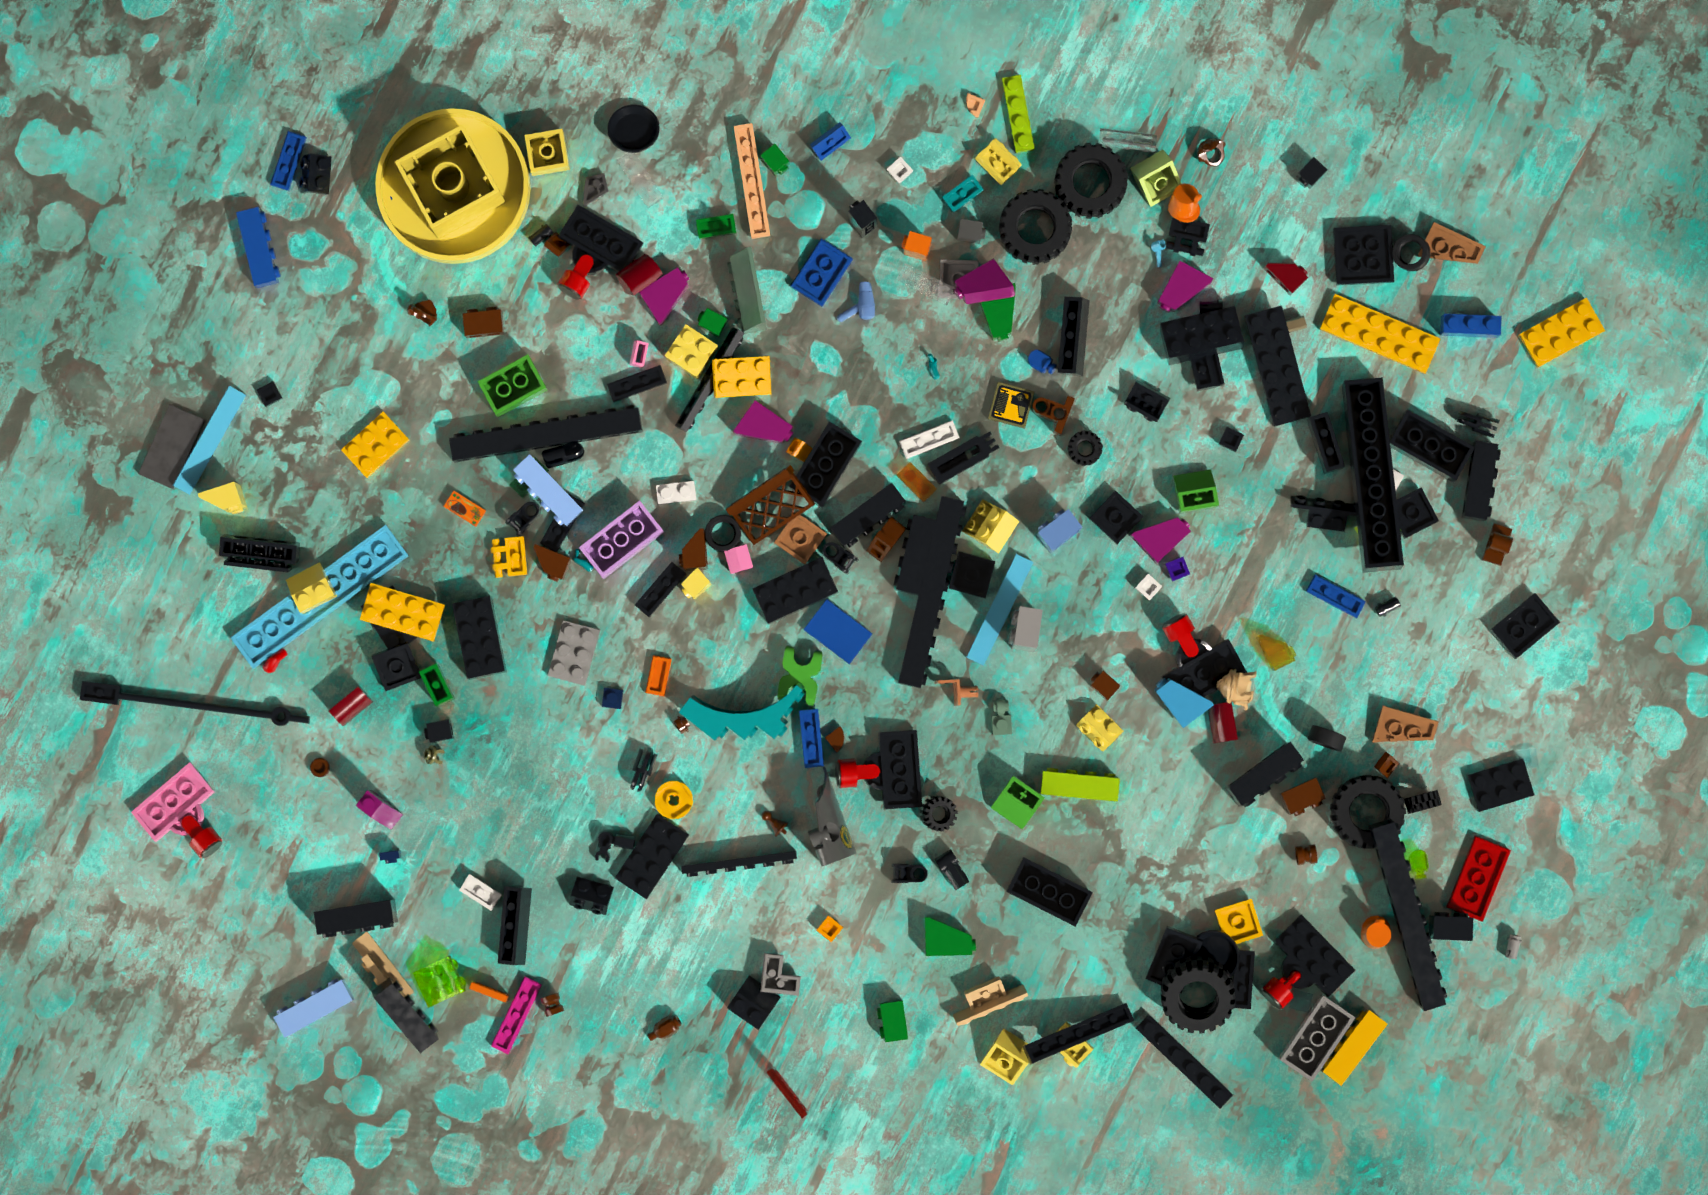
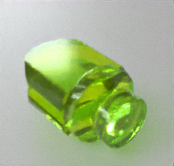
M1415 850L1408 858L1411 873L1416 874L1415 880L1426 879L1427 877L1424 873L1429 871L1427 854L1423 850Z

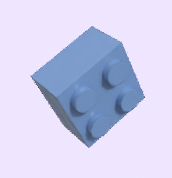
M1069 509L1066 511L1060 510L1054 515V520L1051 523L1046 521L1038 527L1037 537L1050 553L1083 528Z

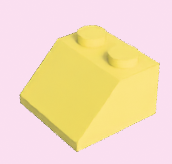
M236 482L198 493L199 498L232 514L243 512V508L247 507L241 486Z
M320 562L286 579L290 594L299 612L302 614L337 597Z
M1003 1028L980 1065L1013 1085L1029 1063L1023 1050V1046L1028 1043Z

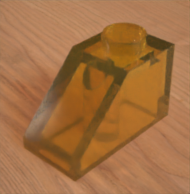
M1264 635L1256 637L1272 671L1295 661L1296 653L1292 646Z

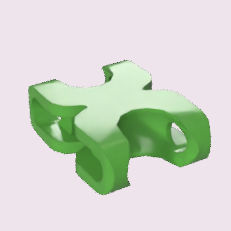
M787 645L782 665L789 674L782 676L779 681L778 700L785 697L789 689L800 682L805 686L806 703L809 706H813L818 686L811 677L818 675L821 670L822 651L816 650L813 653L811 662L801 666L794 660V648Z

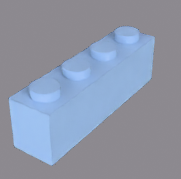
M530 454L513 469L516 473L514 477L521 484L525 482L529 486L527 491L534 498L538 496L542 500L540 504L547 512L551 509L555 513L553 518L561 526L563 524L568 526L584 511Z
M336 978L327 983L329 987L322 990L320 987L312 991V996L306 1000L302 997L293 1002L295 1006L289 1009L285 1006L276 1011L278 1015L273 1018L284 1038L355 1000L345 980L339 981Z

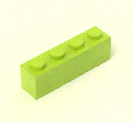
M1047 768V771H1042L1040 794L1118 802L1120 778H1116V774L1104 773V777L1096 776L1097 772L1085 771V775L1077 774V770H1066V773H1059L1056 768Z

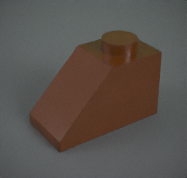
M535 544L533 548L544 573L548 574L547 578L556 582L559 579L564 580L572 559Z

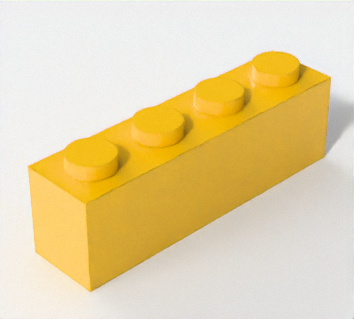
M1368 1009L1365 1012L1362 1010L1356 1017L1358 1022L1354 1027L1350 1026L1344 1034L1346 1038L1342 1043H1338L1333 1050L1334 1054L1331 1058L1327 1059L1321 1070L1340 1086L1343 1085L1388 1025Z

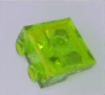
M451 956L413 972L428 1008L466 991V981L462 976H459L457 971L458 963Z

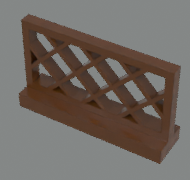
M791 465L729 505L726 509L728 514L735 518L753 545L815 505L810 495L793 473L795 470ZM790 479L796 485L795 492L785 490L786 482ZM772 491L781 492L780 502L770 500ZM784 493L794 495L793 505L783 503ZM797 496L804 497L808 504L804 507L797 506ZM757 501L766 503L765 512L755 510ZM769 503L779 505L778 515L768 513ZM782 506L792 508L791 516H781ZM742 511L750 512V522L743 521L739 513ZM754 513L764 515L763 525L753 523ZM767 516L777 518L776 526H766ZM752 526L762 528L761 536L756 539L751 533Z

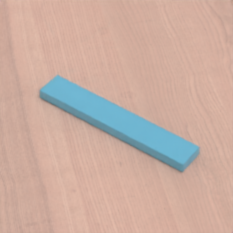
M228 386L172 486L189 495L191 494L246 397L245 394Z
M1015 555L966 658L984 666L1033 564L1032 561L1020 555Z

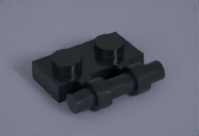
M1172 217L1168 236L1176 238L1175 243L1167 241L1166 249L1173 250L1175 253H1179V251L1189 253L1190 256L1194 257L1195 255L1203 256L1205 249L1197 248L1198 242L1206 244L1210 224L1198 221L1186 223ZM1181 239L1192 241V246L1181 244Z

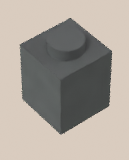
M961 219L957 240L980 244V240L985 239L986 228H983V222Z

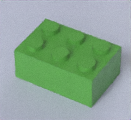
M528 354L477 381L497 417L548 391Z

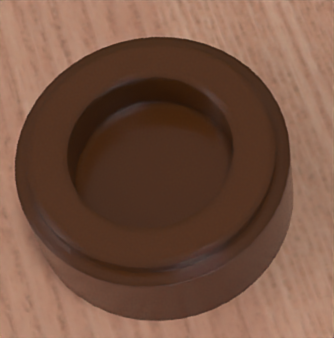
M323 758L314 759L310 765V771L316 777H324L330 771V764Z

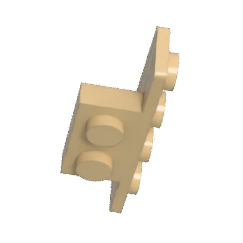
M365 932L352 943L363 957L361 958L363 968L375 976L373 980L377 986L390 977L394 982L397 980L403 987L402 992L405 996L411 995L414 992L368 932Z
M998 976L965 990L964 994L970 1007L953 1014L957 1026L965 1025L971 1020L984 1017L992 1011L1003 1009L1006 1005L1023 1000L1028 996L1024 985L1005 991Z

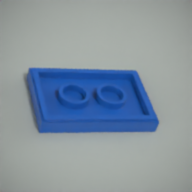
M820 239L790 287L823 307L853 261V258L825 240Z
M827 599L804 628V631L849 665L872 636L870 631Z

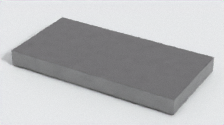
M169 404L138 474L174 490L175 487L172 485L187 461L205 420Z

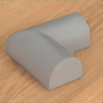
M764 953L760 992L799 996L801 976L782 974L784 955Z

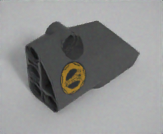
M825 766L823 767L824 784L817 789L818 800L815 803L819 827L808 831L812 845L816 847V853L821 866L856 854Z

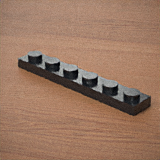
M732 327L714 359L733 358V352L736 347L741 345L745 333ZM712 363L675 424L680 430L687 432L688 429L693 427L695 417L703 410L705 400L714 391Z
M797 852L681 866L682 874L692 877L698 876V872L706 871V875L715 874L717 869L724 868L725 872L737 871L736 867L744 866V870L756 868L755 864L763 863V867L775 866L774 862L782 861V865L794 863L793 859H797Z
M1124 1003L1024 1045L1023 1050L1031 1065L1131 1023L1134 1019L1127 1003Z
M1149 1014L1136 1027L1154 1047L1219 1109L1233 1096L1224 1085Z

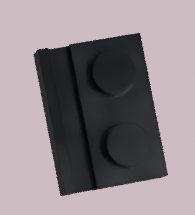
M1218 353L1190 360L1197 392L1225 385Z

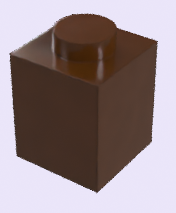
M1097 671L1090 679L1093 682L1090 687L1106 701L1120 687L1104 671L1101 674Z

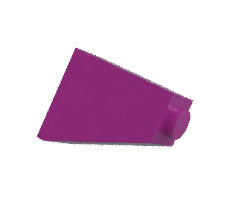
M994 258L954 281L956 296L959 300L963 299L966 304L1015 296L1013 284Z
M1179 261L1157 304L1160 305V309L1168 313L1170 311L1175 312L1208 287L1214 278Z
M678 267L639 292L660 326L664 324L689 286L687 283L689 277L684 270L680 271Z
M756 400L733 431L737 436L781 444L784 440L788 442L794 432L791 431L793 429L792 425Z
M1177 517L1136 531L1130 537L1157 564L1191 530L1189 529L1190 525L1185 519L1182 518L1180 520Z
M367 790L355 805L370 818L390 830L403 816L391 804L370 790Z

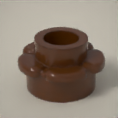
M677 716L678 719L673 721L681 734L684 732L688 733V727H690L685 717L680 718V716Z

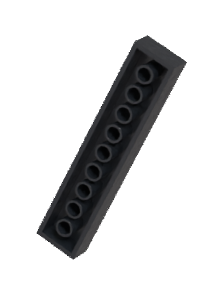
M1383 377L1345 380L1342 384L1362 573L1401 570L1404 566Z

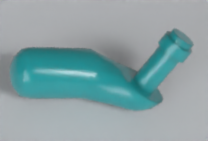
M928 354L930 373L933 379L937 380L940 378L937 370V359L932 354Z
M576 549L573 561L588 572H591L593 565L586 560L579 559L580 550Z

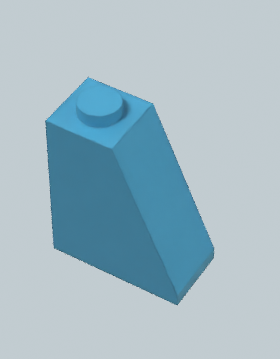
M1165 678L1161 679L1156 683L1157 687L1154 689L1183 728L1214 705L1209 699L1170 678L1167 680Z

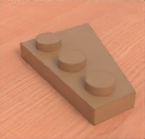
M1433 222L1425 238L1431 249L1430 258L1478 264L1486 247ZM1422 248L1420 249L1417 257L1422 256Z
M1382 705L1372 743L1434 740L1439 721Z

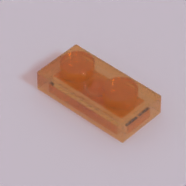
M911 462L896 475L923 503L937 490Z

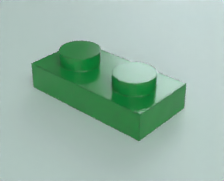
M734 214L696 220L699 239L737 234Z

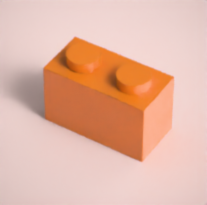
M910 231L909 235L904 236L901 249H904V255L926 261L932 237Z

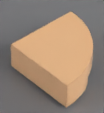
M967 93V108L974 117L978 118L985 100Z

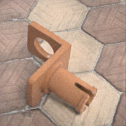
M960 679L935 681V684L953 683L954 706L961 705V698H978V692H970L978 690L977 685L961 686Z

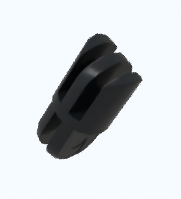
M1463 411L1459 412V415L1474 419V422L1471 423L1457 418V422L1471 426L1474 432L1494 438L1495 434L1478 428L1482 426L1496 431L1497 427L1483 423L1481 420L1483 418L1498 424L1500 420L1477 413L1475 416Z
M578 442L542 451V457L547 468L578 461L584 456V448Z
M641 748L632 769L635 773L630 788L634 790L639 774H642L637 792L642 790L646 777L651 776L658 754H653L647 771L645 769L651 752L646 751L642 765L638 768L643 754V749Z

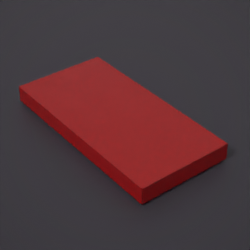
M1474 836L1446 907L1459 913H1468L1469 917L1483 922L1511 850Z

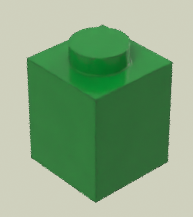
M773 144L760 155L762 161L774 176L778 173L782 175L789 169V160L776 144Z
M709 308L705 312L701 311L697 318L700 328L718 338L728 322L727 318Z

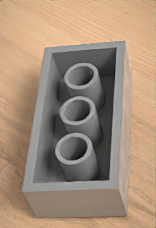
M1020 606L1018 610L1014 611L1011 625H1015V628L1011 630L1008 643L1012 644L1011 649L1035 652L1038 646L1042 609Z
M1320 995L1278 1059L1313 1082L1356 1017L1325 996Z

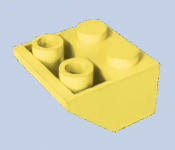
M982 499L962 532L987 548L999 553L1019 521L1007 511Z

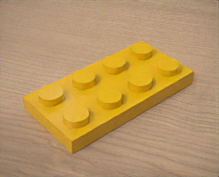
M1586 297L1520 333L1519 336L1538 368L1601 334L1605 329Z
M371 583L360 620L434 642L445 605Z

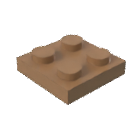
M799 515L788 522L774 543L805 565L827 536V533L802 515Z

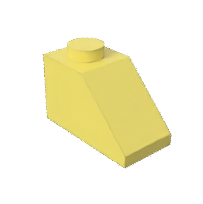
M696 568L681 584L684 587L681 591L688 599L692 596L695 600L712 584Z

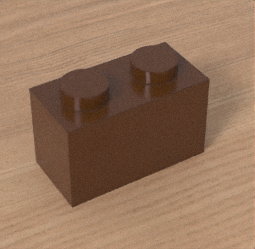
M488 307L486 311L479 312L478 309H469L467 313H462L466 338L505 334L503 314L501 309L497 310V307Z
M1317 778L1308 780L1280 793L1288 814H1294V816L1304 813V808L1309 806L1313 809L1322 805V800L1326 799Z

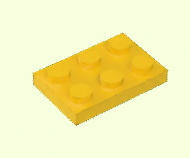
M770 356L712 359L715 398L771 394Z
M383 411L346 444L341 451L368 478L403 447L409 439Z

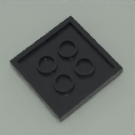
M1391 225L1333 228L1336 286L1394 283Z

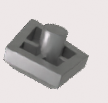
M604 173L586 177L583 206H587L609 192Z

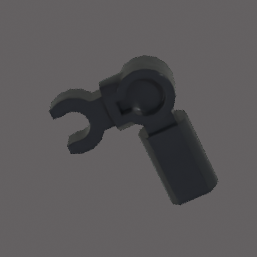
M603 831L598 837V847L600 850L596 853L595 860L598 861L600 854H604L606 856L605 862L608 863L610 860L608 849H611V844H614V847L633 850L635 837L622 834L614 836L609 831Z

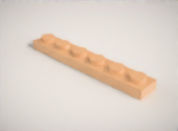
M753 124L734 126L751 238L769 237L770 230Z

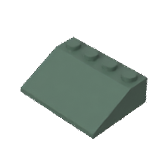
M747 247L730 256L731 262H727L729 274L733 273L734 281H731L732 291L737 292L738 299L734 300L736 311L740 310L741 318H738L740 330L744 329L745 334L767 330L751 247Z

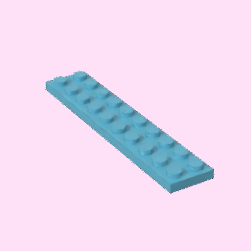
M385 525L324 569L337 597L302 614L299 612L290 594L233 635L231 639L250 666L255 669L274 653L288 645L409 555L388 526Z

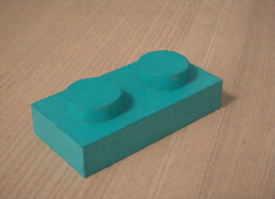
M971 175L945 194L942 199L954 213L982 193L984 189L976 178Z

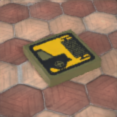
M998 382L988 419L1025 429L1035 391Z

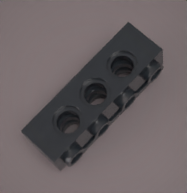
M228 534L220 537L219 556L228 557L224 561V565L290 572L292 565L289 564L295 565L299 561V542ZM232 556H240V557H246V558L237 559L238 557H232ZM251 558H258V559H265V560L257 561V559H251Z

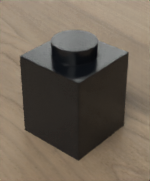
M1313 157L1297 174V181L1304 188L1308 187L1311 189L1328 169Z
M450 719L427 723V728H424L426 740L429 739L430 743L454 739Z

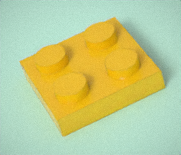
M1252 899L1214 910L1220 930L1228 934L1236 944L1263 936Z

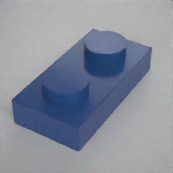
M839 122L812 142L810 146L816 156L822 161L851 139L845 127Z

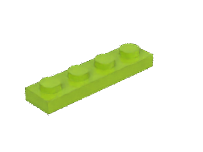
M1021 75L1002 78L1015 153L1033 151L1035 148Z

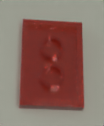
M772 1066L766 1073L799 1116L804 1118L808 1114V1110L776 1068Z

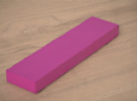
M524 976L491 1047L506 1054L510 1053L542 984Z

